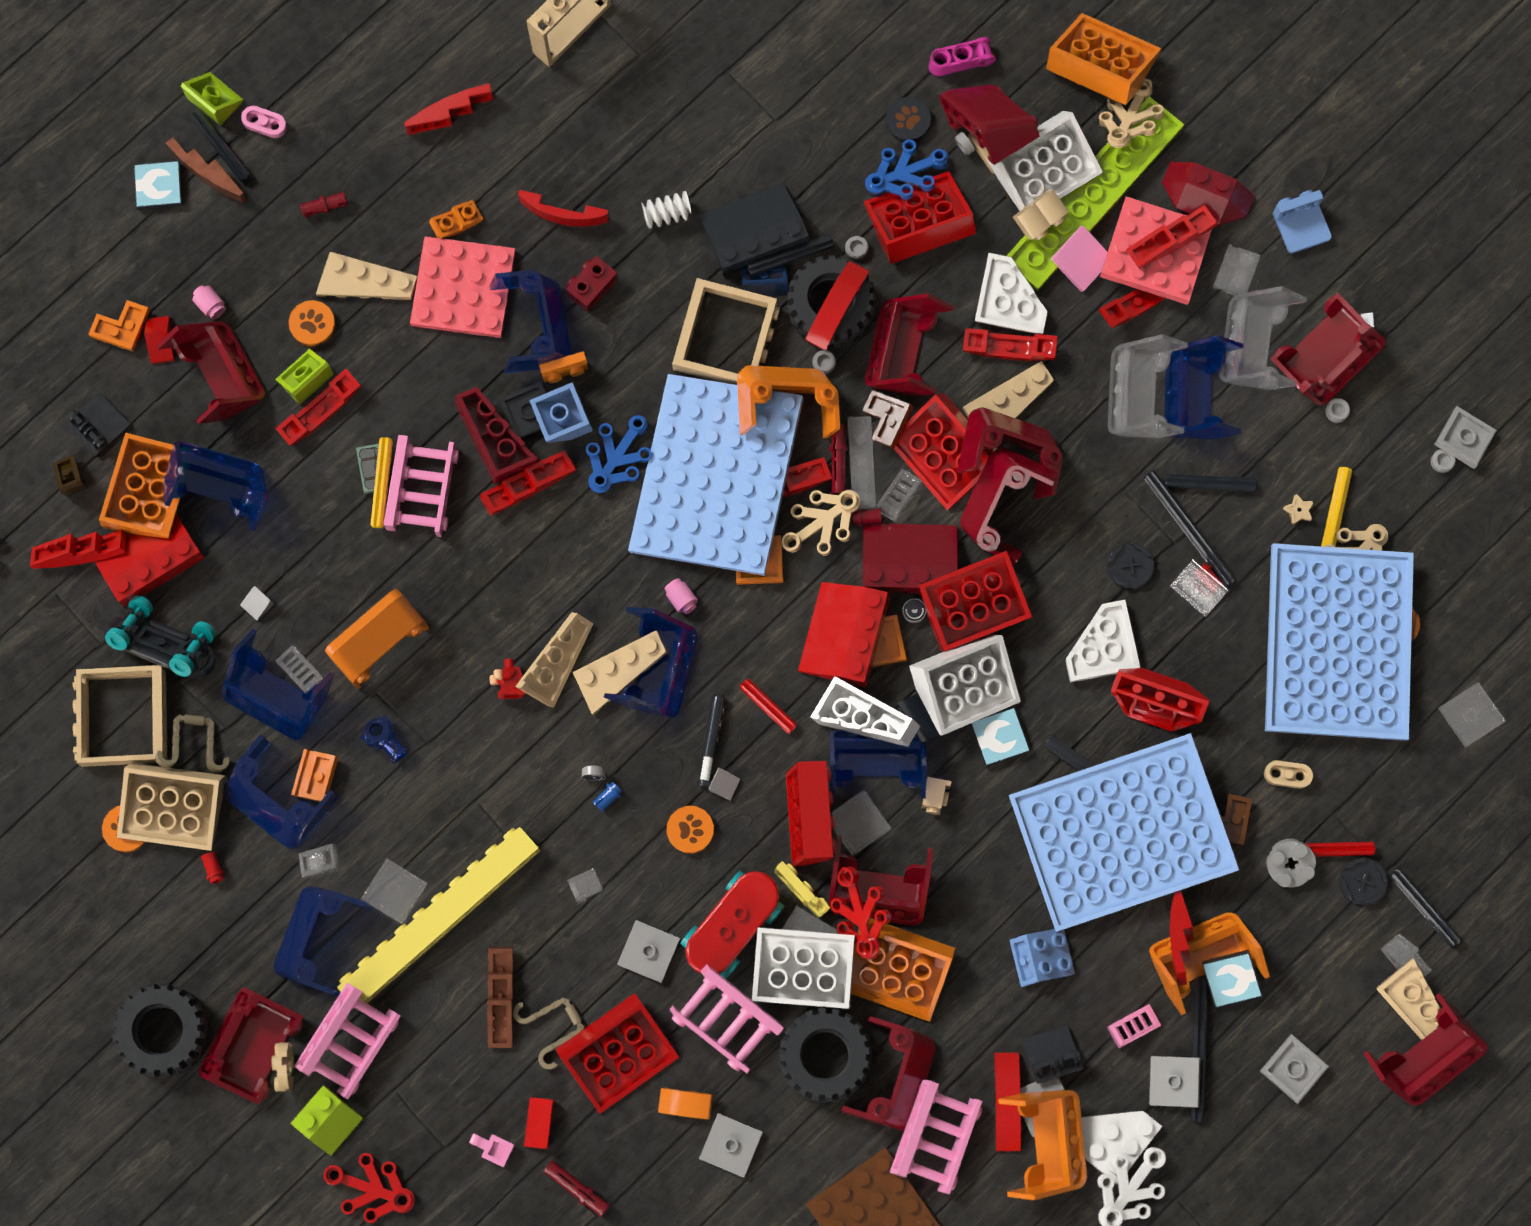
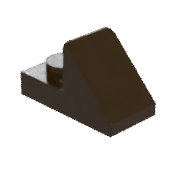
M74 454L52 463L61 494L67 497L88 488L80 473L78 461Z

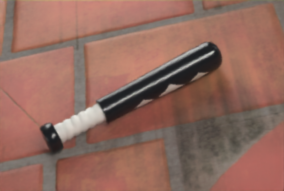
M721 694L712 695L702 755L704 760L700 779L697 780V786L709 788L711 781H709L713 759H715L725 706V697Z

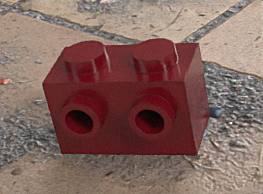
M597 256L592 260H587L581 268L582 272L577 277L573 276L566 285L567 296L587 313L592 310L618 280L617 272Z

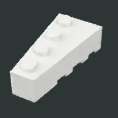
M837 677L833 678L811 715V718L819 725L907 747L920 728L910 717Z

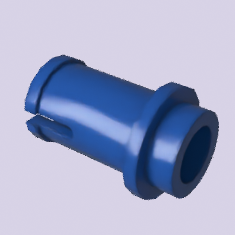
M614 782L610 785L607 784V788L592 801L602 812L617 797L621 798L620 794L623 791Z

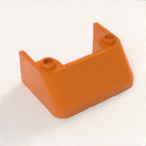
M752 365L745 366L739 371L737 375L740 435H745L756 426L755 404H764L772 397V391L815 394L816 401L821 405L823 439H828L840 430L838 391L823 371L810 368Z
M394 589L332 641L325 649V652L356 689L359 690L361 688L360 684H363L370 678L369 672L375 662L404 637L413 636L415 638L424 630L427 631L429 627L398 589Z
M1225 913L1192 927L1193 940L1187 941L1190 951V962L1184 963L1187 976L1186 985L1177 986L1172 963L1170 937L1153 944L1149 949L1151 959L1167 995L1181 1015L1186 1013L1182 999L1191 991L1189 981L1205 975L1202 961L1249 949L1254 967L1256 966L1265 979L1270 977L1261 946L1234 913Z
M1070 1090L1026 1092L998 1099L999 1104L1017 1105L1020 1115L1023 1117H1033L1037 1164L1030 1166L1026 1170L1024 1176L1025 1188L1007 1192L1008 1197L1038 1200L1083 1187L1087 1179L1080 1100L1077 1093Z

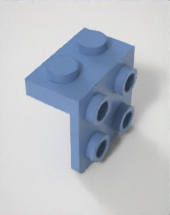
M1312 190L1305 191L1294 199H1291V197L1284 198L1278 202L1273 212L1289 253H1295L1328 242L1331 239V233L1319 206L1323 200L1320 190L1312 192Z

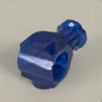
M385 715L368 721L360 738L369 748L374 745L378 750L383 749L391 758L393 764L401 760L409 749L403 747L395 739L396 733L391 729L394 724ZM375 726H382L383 731L381 735L376 737L371 735V731Z

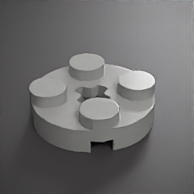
M1284 839L1272 847V851L1267 857L1266 865L1269 874L1280 886L1297 887L1303 885L1314 876L1316 860L1312 850L1303 842L1296 839ZM1292 857L1294 861L1297 860L1295 867L1291 869L1290 867H1285V864L1288 863V858Z

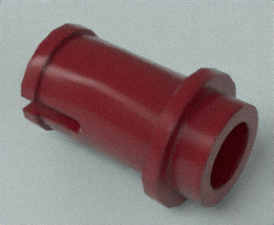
M858 508L857 511L852 513L853 525L860 527L861 524L881 523L880 508L859 510Z

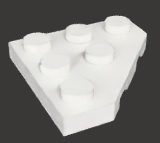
M989 253L975 322L1043 335L1047 310L1041 304L1011 257Z
M1125 600L1102 604L1065 661L1070 683L1117 674L1119 669L1140 668Z
M1144 1111L1082 1117L1085 1159L1103 1174L1111 1176L1114 1179V1183L1118 1184L1117 1169L1112 1165L1113 1157L1117 1154L1127 1157L1129 1161L1128 1171L1162 1126ZM1122 1158L1117 1161L1118 1166L1123 1164Z

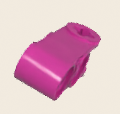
M982 37L974 41L934 50L929 62L930 72L933 75L942 76L992 64L996 61L995 55H992L989 46L991 43L990 38ZM962 54L967 59L961 60L956 55ZM935 60H942L945 64L939 65L935 63Z

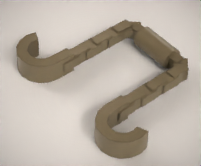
M179 715L173 720L172 759L165 760L162 757V752L159 750L155 756L157 764L161 767H172L179 756V723L184 722V724L199 726L205 724L208 726L206 751L208 769L215 773H221L229 764V757L224 758L222 765H216L213 762L215 723L210 718L195 715Z
M566 998L553 1002L526 1019L519 1017L520 1009L524 1008L523 1002L518 1003L513 1010V1016L517 1022L528 1024L562 1004L566 1005L565 1010L572 1023L578 1027L576 1031L550 1044L539 1053V1064L548 1070L554 1069L558 1065L554 1062L546 1064L544 1056L584 1029V1025L581 1024L582 1019L574 1004H570V1000Z

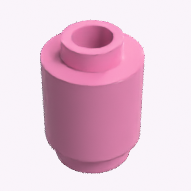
M202 285L193 292L192 301L206 317L215 320L225 312L224 301L211 286Z
M680 578L673 580L665 587L666 596L678 613L684 612L688 614L697 607L698 599L686 582H682Z

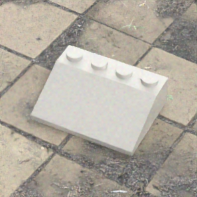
M1062 111L1037 127L1040 135L1039 138L996 165L989 161L995 175L1019 211L1047 190L1053 189L1060 199L1103 173L1072 112Z
M988 634L909 666L915 688L940 735L947 734L1021 702L1002 635Z
M758 928L752 1001L850 1009L854 935Z

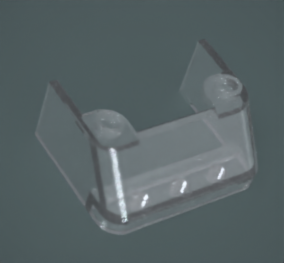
M1283 286L1235 295L1228 306L1219 371L1220 379L1231 385L1263 390L1295 386V381L1280 375L1277 369L1267 367L1272 325L1280 324L1284 321L1288 313V305L1305 303L1307 298Z
M1161 334L1121 344L1114 348L1111 355L1108 430L1110 433L1118 436L1162 438L1184 433V428L1167 423L1166 418L1161 415H1154L1156 373L1164 371L1168 367L1171 351L1188 348V343Z

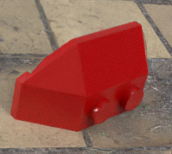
M1144 668L1119 669L1111 689L1113 696H1115L1126 716L1171 732L1194 723H1201L1209 704V699L1190 684Z

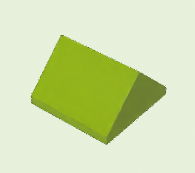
M211 72L183 82L181 85L186 98L220 126L243 101L240 96Z
M309 349L275 380L301 405L334 374L329 364Z

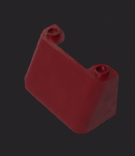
M990 84L953 89L939 95L949 126L955 131L964 126L977 138L981 148L986 146L989 154L987 158L993 165H996L1040 137L1037 129L1039 123L1035 116L1027 114L1007 97L999 86Z
M1338 292L1325 303L1324 312L1328 316L1295 348L1290 345L1282 346L1270 358L1305 396L1319 406L1329 402L1383 349L1386 342L1383 336Z
M243 987L236 995L200 1066L199 1075L259 1105L260 1101L264 1100L269 1093L268 1082L265 1079L272 1067V1056H275V1044L284 1043L287 1036L290 1037L293 1034H298L302 1028L304 1016Z

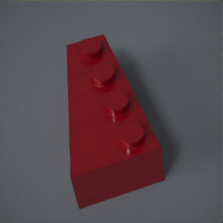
M478 387L456 395L455 405L494 485L523 472L526 467L537 463L538 458L533 452H530L522 439L513 432L510 425L497 413L495 407Z

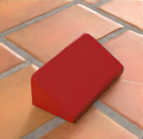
M530 1098L524 1147L549 1148L554 1100Z

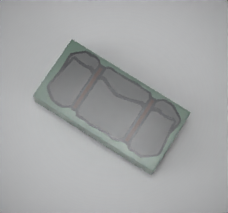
M379 444L356 448L365 494L374 492Z

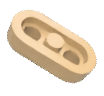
M1272 761L1265 767L1264 777L1271 785L1302 789L1311 783L1313 773L1305 764ZM1272 770H1277L1280 776L1278 778L1273 777ZM1296 773L1303 775L1302 781L1296 779Z

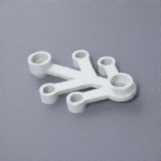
M1156 1147L1148 1148L1144 1153V1162L1130 1182L1128 1181L1127 1173L1129 1164L1127 1157L1121 1154L1113 1157L1112 1165L1117 1169L1120 1196L1114 1203L1112 1192L1114 1179L1107 1174H1102L1098 1178V1185L1103 1190L1104 1207L1099 1212V1222L1102 1226H1120L1123 1220L1138 1217L1146 1219L1150 1216L1151 1209L1144 1203H1138L1132 1209L1123 1210V1208L1130 1201L1147 1198L1161 1199L1164 1196L1165 1189L1158 1183L1151 1184L1149 1188L1138 1189L1152 1168H1160L1165 1163L1166 1157L1162 1150ZM1155 1153V1159L1150 1161V1155ZM1122 1158L1123 1164L1118 1166L1117 1161ZM1108 1178L1109 1184L1103 1186L1104 1179ZM1159 1187V1193L1154 1195V1189ZM1145 1207V1213L1140 1215L1139 1210ZM1112 1212L1113 1218L1108 1221L1107 1215Z

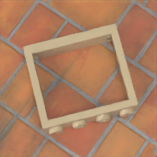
M547 0L527 20L533 53L550 67L611 6V0H601L604 3L601 7L596 4L598 0ZM543 23L548 26L544 31L540 28Z
M697 278L672 363L673 370L716 382L737 385L738 374L686 361L705 292L767 308L752 366H760L761 363L765 364L768 355V350L765 349L767 341H772L774 329L771 328L773 320L777 321L780 307H777L776 298Z
M160 665L76 669V676L73 682V689L76 690V700H73V712L76 714L77 723L73 724V735L77 737V746L73 747V753H75L77 764L86 767L125 765L130 763H157L155 756L158 750L162 752V757L167 760L166 669ZM152 677L153 754L89 757V680Z

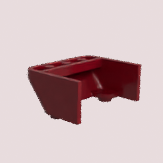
M929 293L885 301L878 317L865 376L866 384L878 390L907 396L936 394L937 389L924 384L922 376L913 372L922 332L929 331L935 327L938 313L954 311L955 306Z
M222 321L177 325L156 345L158 350L175 348L182 360L197 362L216 399H213L208 404V410L196 420L198 424L224 421L257 404L265 396L264 388L232 329Z
M984 407L971 411L968 417L957 473L962 474L979 469L983 447L995 449L1000 446L1003 440L1040 453V464L1058 472L1060 475L1063 460L1062 453L1052 434L1047 429ZM1059 475L1053 486L1037 479L1033 498L1040 499L1056 495Z
M995 448L990 453L961 516L960 525L962 529L982 549L994 555L1007 551L1011 563L1016 565L1023 551L1001 541L998 530L987 525L1004 487L1008 485L1015 489L1023 488L1031 476L1053 486L1059 473L1007 448Z
M838 835L828 906L832 913L843 916L831 909V901L833 899L842 897L846 900L847 906L852 910L854 909L848 887L840 885L837 874L844 867L851 866L857 870L858 862L853 856L840 853L842 836ZM928 848L926 865H910L906 868L904 876L857 870L859 872L857 886L863 908L868 898V890L871 887L881 886L885 892L884 898L876 903L871 915L872 919H875L874 916L877 911L886 909L891 914L890 922L917 925L923 921L931 876L933 848Z
M1440 993L1436 995V998L1443 1008L1438 1011L1435 1019L1439 1027L1404 1055L1397 1051L1386 1052L1379 1060L1368 1051L1363 1053L1380 1080L1411 1105H1419L1425 1102L1481 1058L1488 1049L1487 1044L1471 1024Z
M870 1016L867 1024L890 1030V1045L895 1050L905 1053L891 1100L883 1097L873 1099L868 1106L867 1113L846 1106L842 1107L841 1112L904 1131L922 1080H927L935 1053V1043L930 1037L914 1030Z

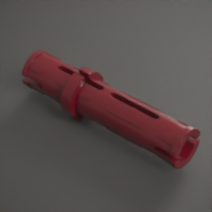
M840 424V430L832 435V445L830 446V452H832L831 495H840L843 491H846V452H848V446L846 445V425Z
M554 1160L544 1169L543 1173L547 1174L579 1199L578 1203L581 1205L585 1204L600 1217L609 1208L610 1204L593 1192V1188H587L556 1164Z

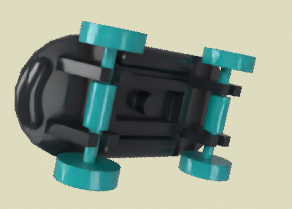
M134 596L128 604L129 609L126 614L114 618L105 627L104 637L112 648L123 650L170 669L179 676L202 678L209 675L215 667L216 657L214 651L208 645L216 637L215 629L210 624L200 621L194 625L192 635L190 636L180 630L148 619L147 617L152 612L153 606L145 597Z

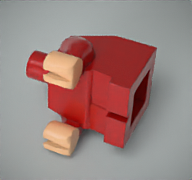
M505 659V667L502 670H494V675H490V684L501 686L498 692V699L522 698L525 692L515 687L523 677L520 667H514V659Z

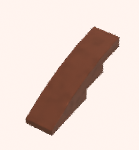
M174 138L166 142L169 150L203 182L241 203L247 201L243 192L216 160L208 165L195 149L186 154Z
M489 947L488 1048H512L513 947Z

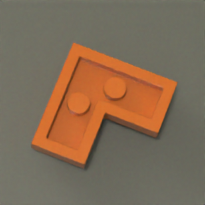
M127 300L118 321L97 314L88 335L133 352L150 309Z

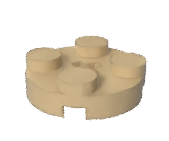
M290 1042L275 1044V1056H272V1069L277 1070V1077L274 1079L275 1091H292L294 1076L291 1077L292 1069H294V1056Z

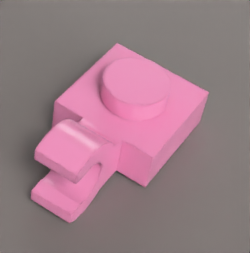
M473 1134L469 1142L484 1149L481 1157L504 1167L514 1147V1144L493 1134L489 1141Z

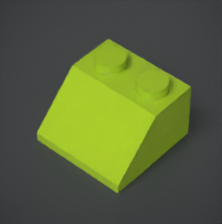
M322 1086L291 1124L310 1141L332 1156L363 1120V1117L332 1090Z

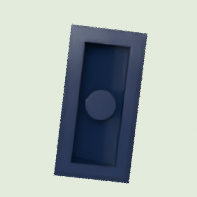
M776 267L755 275L749 274L748 269H741L742 290L764 296L788 294L787 267Z

